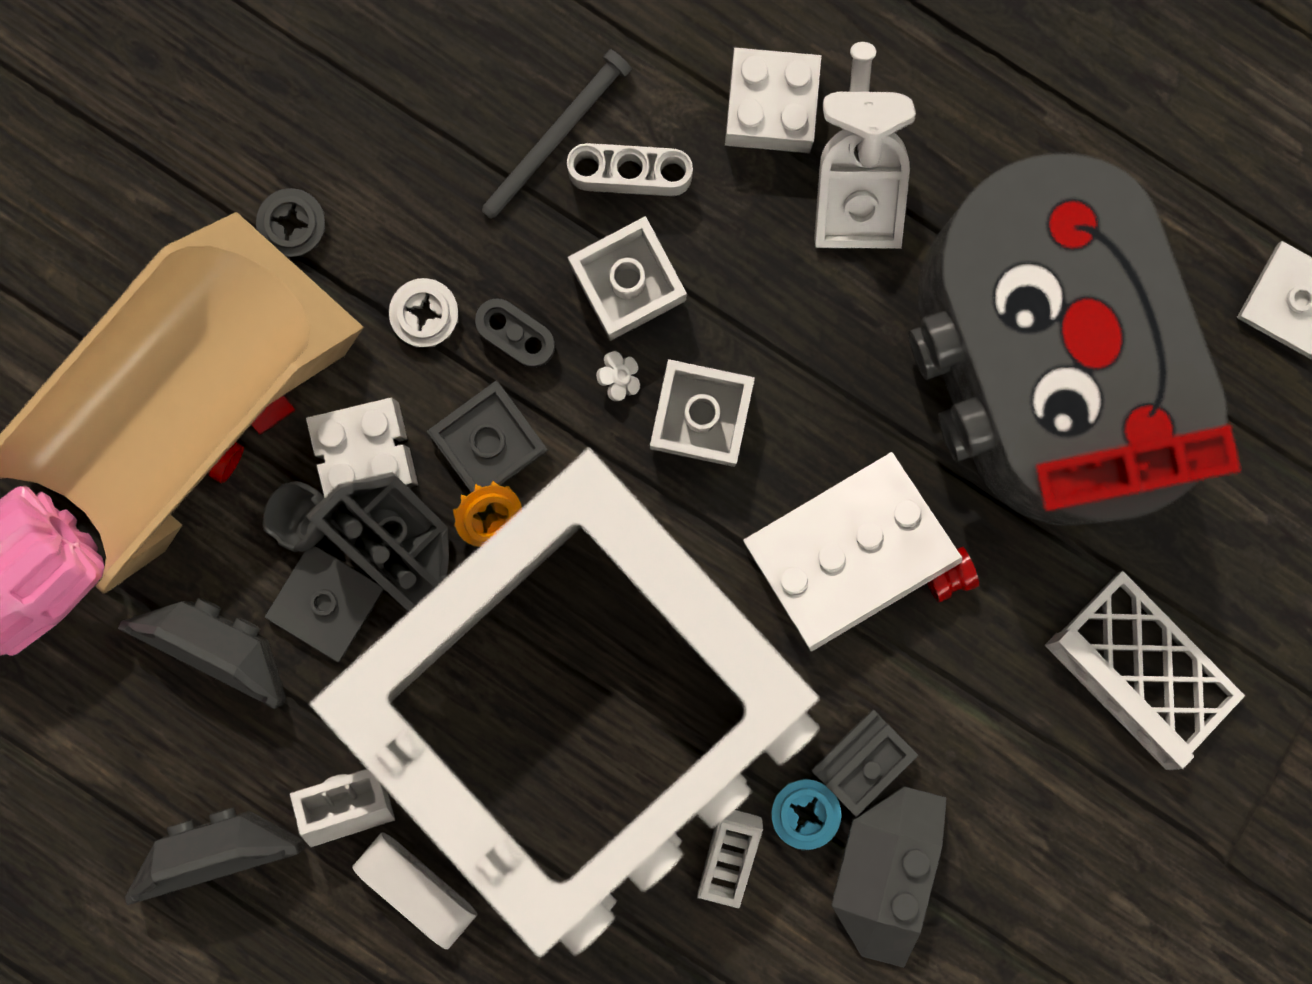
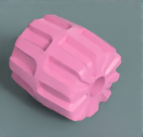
M27 486L17 487L0 499V656L18 654L62 621L102 578L105 566L102 556L97 553L98 547L90 534L80 532L77 529V519L67 509L62 511L56 509L50 496L43 492L35 495Z

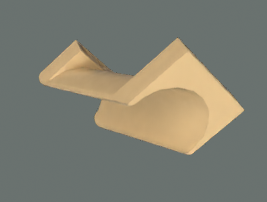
M235 212L165 246L152 259L124 294L0 434V479L11 478L38 483L64 495L85 512L100 533L106 554L103 576L95 586L104 594L167 550L182 527V524L171 513L269 404L344 357L364 327L239 213Z

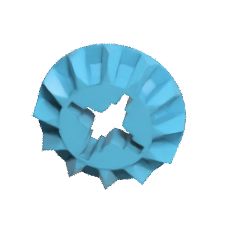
M810 779L798 780L788 783L776 795L771 811L772 823L776 833L785 843L797 849L812 850L824 846L835 836L841 823V807L837 797L825 784ZM815 797L813 812L822 821V824L807 820L803 825H800L798 830H795L798 826L799 816L794 811V808L790 807L791 803L795 806L805 807Z

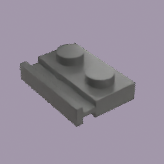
M872 709L811 771L857 817L919 755Z

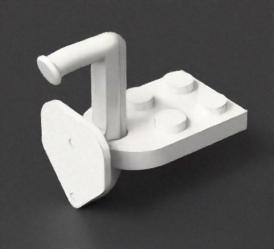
M858 42L850 50V54L853 57L850 92L831 93L823 101L825 120L843 128V130L829 140L820 159L814 237L815 247L902 248L910 164L906 147L900 137L894 132L915 121L914 105L912 100L903 94L869 92L872 60L876 56V49L868 42Z

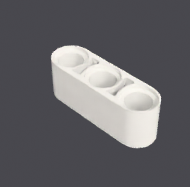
M586 143L574 147L567 158L570 180L577 188L585 191L676 196L684 193L689 188L692 180V161L686 153L678 149ZM589 158L595 160L599 165L595 174L585 177L576 172V165L582 159ZM633 161L641 166L642 172L634 179H626L619 174L618 169L624 162ZM668 164H677L684 169L685 175L679 181L671 182L663 178L661 171Z
M381 832L352 866L354 872L367 885L432 941L444 949H449L477 916L474 908L464 898L386 833Z

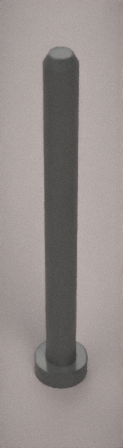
M609 49L602 57L606 64L483 205L482 212L490 219L496 217L616 77L620 75L625 78L632 68L619 54Z

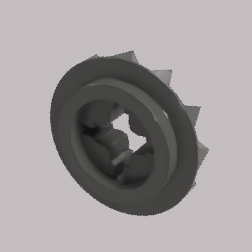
M294 188L282 189L272 193L261 204L256 217V229L286 257H303L305 253L318 247L323 233L326 232L325 213L318 201L309 193ZM295 209L297 219L308 227L294 229L288 241L287 229L278 222H275V219L281 221L282 219H289Z

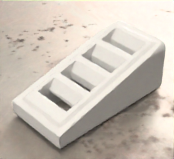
M734 810L715 826L697 898L740 908L763 831L761 817ZM726 830H730V831L742 833V834L748 835V837H747V836L740 835V834H736V833H733V832H729V831H726ZM724 843L727 845L743 848L745 850L744 853L741 854L734 851L722 849L721 847ZM717 861L739 866V872L716 866ZM712 878L736 883L735 888L732 889L711 883Z

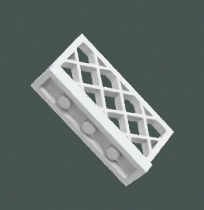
M1124 571L1118 572L1061 632L1056 633L1045 644L1054 656L1166 770L1183 769L1195 757L1192 754L1194 750L1245 696ZM1120 586L1131 597L1132 614H1112L1111 595ZM1102 606L1103 614H1094ZM1141 608H1142L1148 615H1141ZM1088 619L1103 620V645L1089 644L1078 632ZM1112 620H1132L1133 645H1113ZM1141 621H1155L1162 628V646L1142 645ZM1172 640H1173L1178 646H1172ZM1096 650H1104V658ZM1113 651H1133L1134 676H1121L1113 668ZM1143 651L1163 652V676H1143ZM1172 652H1185L1192 659L1193 677H1173ZM1202 670H1203L1209 677H1203V676H1202ZM1128 682H1134V689ZM1144 682H1164L1165 707H1151L1144 700ZM1173 682L1193 683L1194 708H1174ZM1203 683H1216L1228 696L1218 708H1204ZM1158 713H1165V720ZM1174 713H1194L1195 732L1186 742L1175 732ZM1204 714H1211L1204 722Z

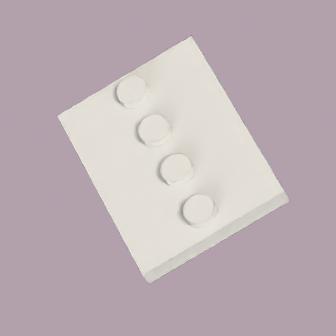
M892 452L743 540L811 652L962 563V556Z

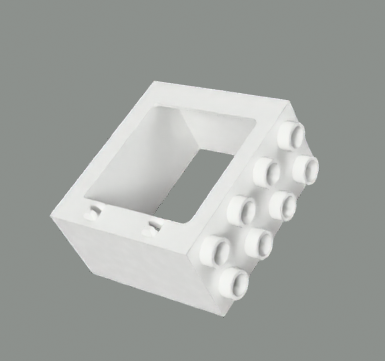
M588 448L314 699L310 705L532 950L541 957L558 940L573 955H577L592 943L613 921L615 916L610 910L617 900L610 892L627 876L642 892L661 879L683 855V852L678 848L682 840L675 832L695 813L710 828L715 827L729 816L751 792V789L745 784L747 780L740 772L764 749L778 765H781L798 752L819 730V726L805 711L820 698ZM583 526L742 699L745 705V716L736 727L567 882L557 883L550 880L390 703Z

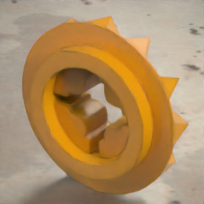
M494 481L485 487L475 484L474 491L467 496L461 495L459 507L453 509L455 517L454 527L465 542L481 547L522 510L521 502L509 486L503 487ZM491 505L495 513L488 514L486 520L482 521L478 512H485L487 506Z

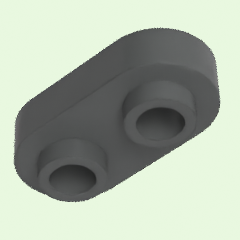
M491 299L484 302L477 310L475 324L480 335L520 364L529 368H538L547 364L553 357L555 341L551 332L508 301ZM496 315H502L506 318V324L500 330H495L490 325L491 319ZM531 339H537L542 343L541 350L536 354H530L526 351V344Z

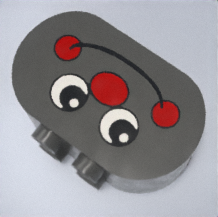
M1061 153L1035 156L1015 162L992 174L967 197L929 247L922 264L918 283V306L922 319L920 320V327L908 331L911 350L923 378L928 380L943 375L953 402L951 409L938 413L940 429L950 455L955 462L973 457L983 482L1003 503L1024 516L1049 524L1083 525L1123 520L1146 515L1165 507L1188 492L1199 480L1046 511L1036 464L1226 425L1227 409L1223 389L1157 211L1150 197L1135 179L1115 165L1097 158L1078 154Z

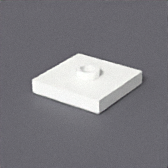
M1282 241L1275 247L1237 318L1311 360L1312 257Z

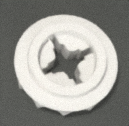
M427 278L415 279L405 283L394 294L389 307V319L395 333L406 343L415 347H435L445 339L450 338L452 331L458 323V304L451 291L442 283ZM427 296H430V309L442 317L441 319H427L425 325L422 326V330L419 331V318L407 311V308L412 310L414 308H422L427 300Z

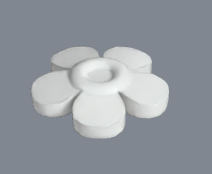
M617 351L607 353L604 356L606 367L598 369L596 374L598 383L602 386L610 385L607 394L613 401L623 400L626 394H636L639 391L640 382L638 378L631 375L636 374L638 371L637 362L632 357L623 359Z

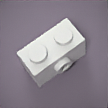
M369 769L350 775H336L326 779L321 784L290 793L300 836L310 847L395 821L387 789Z

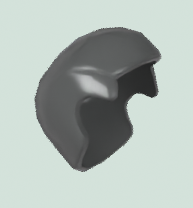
M299 481L283 483L270 495L264 508V531L275 538L280 546L288 550L303 552L314 548L325 537V534L306 515L324 499V496L318 490Z

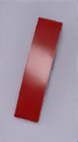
M1231 424L1036 464L1046 511L1241 471Z

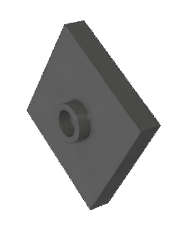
M497 380L427 430L430 437L471 492L474 491L475 484L485 487L494 481L500 486L549 451Z
M316 545L314 548L303 553L265 615V618L335 661L341 662L385 589L376 581Z

